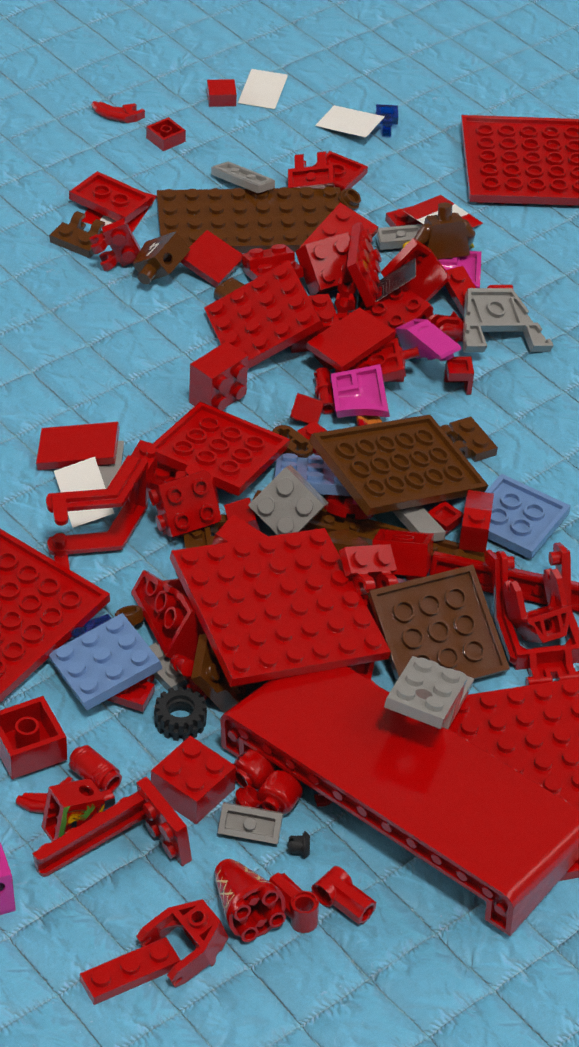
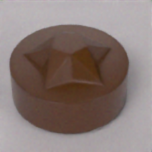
M137 605L122 607L115 613V617L123 613L133 627L144 620L142 608Z

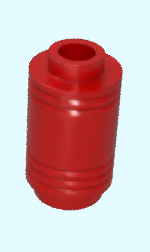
M89 745L77 747L71 753L69 768L82 779L92 780L99 791L110 789L114 792L118 788L122 780L120 770Z

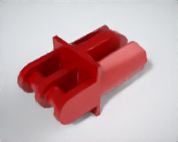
M454 311L451 316L435 314L428 318L432 324L456 343L463 341L464 321Z

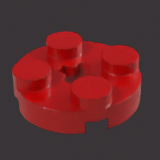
M324 494V499L328 502L324 509L333 515L346 518L347 513L355 514V519L358 520L369 519L374 516H366L352 496Z

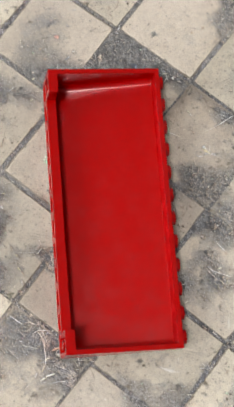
M350 666L269 680L221 716L222 748L236 757H239L249 748L253 749L486 901L485 920L509 936L515 932L579 859V809L569 804L563 797L556 796L546 790L540 783L520 774L514 767L499 761L490 752L473 745L464 736L457 735L443 727L441 729L385 708L386 698L390 692L376 685L370 678H365L358 674Z

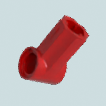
M332 867L311 887L312 893L317 896L320 904L325 907L334 905L357 924H364L376 909L377 902L354 886L349 874L341 867Z
M278 872L270 877L269 882L277 886L285 897L286 908L284 913L290 918L292 928L301 933L313 931L318 925L319 901L317 896L312 892L303 891L285 873L280 874Z

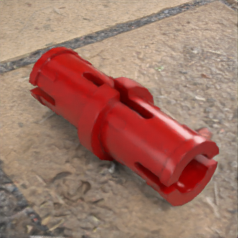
M318 368L315 370L316 373L314 372L316 382L315 395L319 400L325 402L322 413L332 414L335 409L330 371L327 368Z

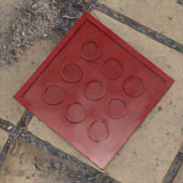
M290 260L204 307L220 344L227 341L248 355V369L324 327Z
M199 402L150 446L157 449L158 463L165 464L179 471H185L186 467L192 464L198 465L202 470L208 471L214 476L216 487L239 496L287 450L290 439L203 402Z

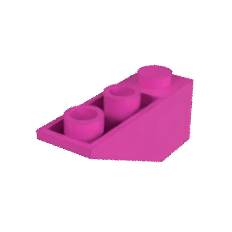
M413 319L395 328L403 350L418 347L420 357H416V359L427 358V360L439 359L440 361H446L454 357L453 353L461 350V346L427 319Z

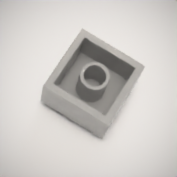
M289 465L248 506L277 535L300 532L328 502Z

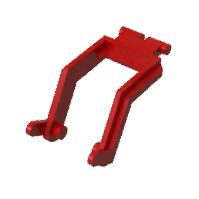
M147 447L146 455L143 459L128 455L107 489L49 493L47 495L46 507L49 512L53 513L54 522L59 526L68 523V511L122 507L107 532L74 535L56 533L54 536L49 537L47 547L49 553L54 556V561L70 570L68 554L115 551L124 548L148 508V491L151 490L149 482L157 480V449L155 447Z
M560 542L554 543L553 552H549L548 555L549 563L551 566L555 565L563 578L567 603L572 606L570 550ZM485 550V563L493 570L495 623L509 662L514 665L515 670L527 669L529 677H526V686L552 682L553 679L559 681L578 678L579 671H575L573 664L579 663V627L572 610L568 617L569 626L567 636H565L567 641L565 645L530 649L520 646L513 624L508 619L502 591L503 582L508 581V570H514L515 568L514 557L507 556L504 551H497L495 554L492 550Z

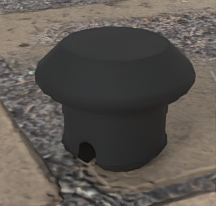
M304 831L302 836L291 835L289 837L288 852L290 854H301L304 859L310 855V835L306 831Z

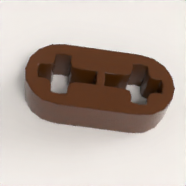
M279 425L273 429L272 432L290 439L287 450L283 454L292 453L301 458H308L313 455V446L309 443V440L292 427Z

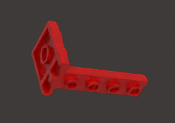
M146 776L136 782L137 792L129 797L120 799L117 804L107 810L96 813L90 820L78 827L69 829L63 836L51 843L42 845L32 854L37 872L42 877H46L144 819L152 837L156 838L158 836L163 842L162 847L170 859L175 857L179 864L184 866L192 861L187 825Z

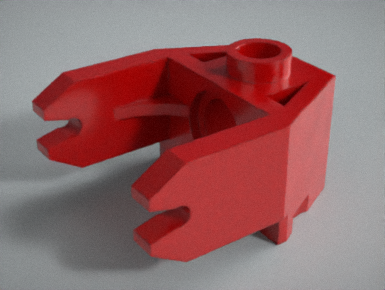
M557 568L545 569L543 574L548 606L526 612L522 589L518 582H511V580L503 582L502 591L508 619L527 642L545 643L567 636L568 617L572 606L567 603L563 578Z
M203 899L167 908L143 926L136 935V938L143 947L162 939L176 927H179L196 947L193 952L173 966L167 974L174 987L185 984L208 965L212 967L216 962L217 954L222 951L229 938L222 922Z

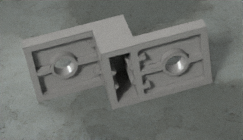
M412 656L387 696L384 707L441 729L443 727L449 729L472 688L474 678L466 676L461 671L442 667L435 661Z

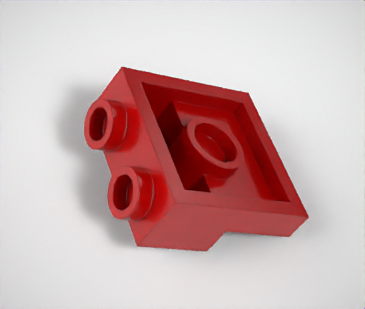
M276 244L266 250L255 248L249 250L248 253L242 254L243 272L252 280L290 260L298 277H304L303 267L295 262L294 251L284 244Z

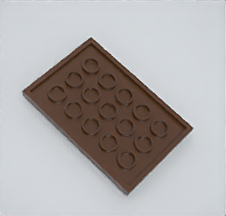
M431 415L312 433L309 439V443L366 516L466 497L468 490L485 492L489 486Z

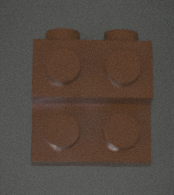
M200 634L191 679L225 713L247 697L245 694L246 684L230 687L206 634Z

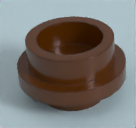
M348 188L339 193V200L342 204L353 211L359 207L361 197L356 190Z

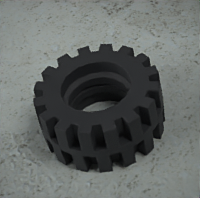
M178 687V690L169 688L168 693L163 691L160 694V698L157 697L154 709L155 727H158L160 734L164 733L165 738L173 737V741H178L179 738H183V741H185L189 736L196 738L197 732L201 734L206 726V700L204 697H201L198 691L193 693L192 688H187V690H183V687ZM181 710L190 713V715L175 717L170 713Z

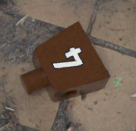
M177 231L144 243L133 262V266L139 272L137 278L141 283L147 285L152 280L168 276L190 251V248Z

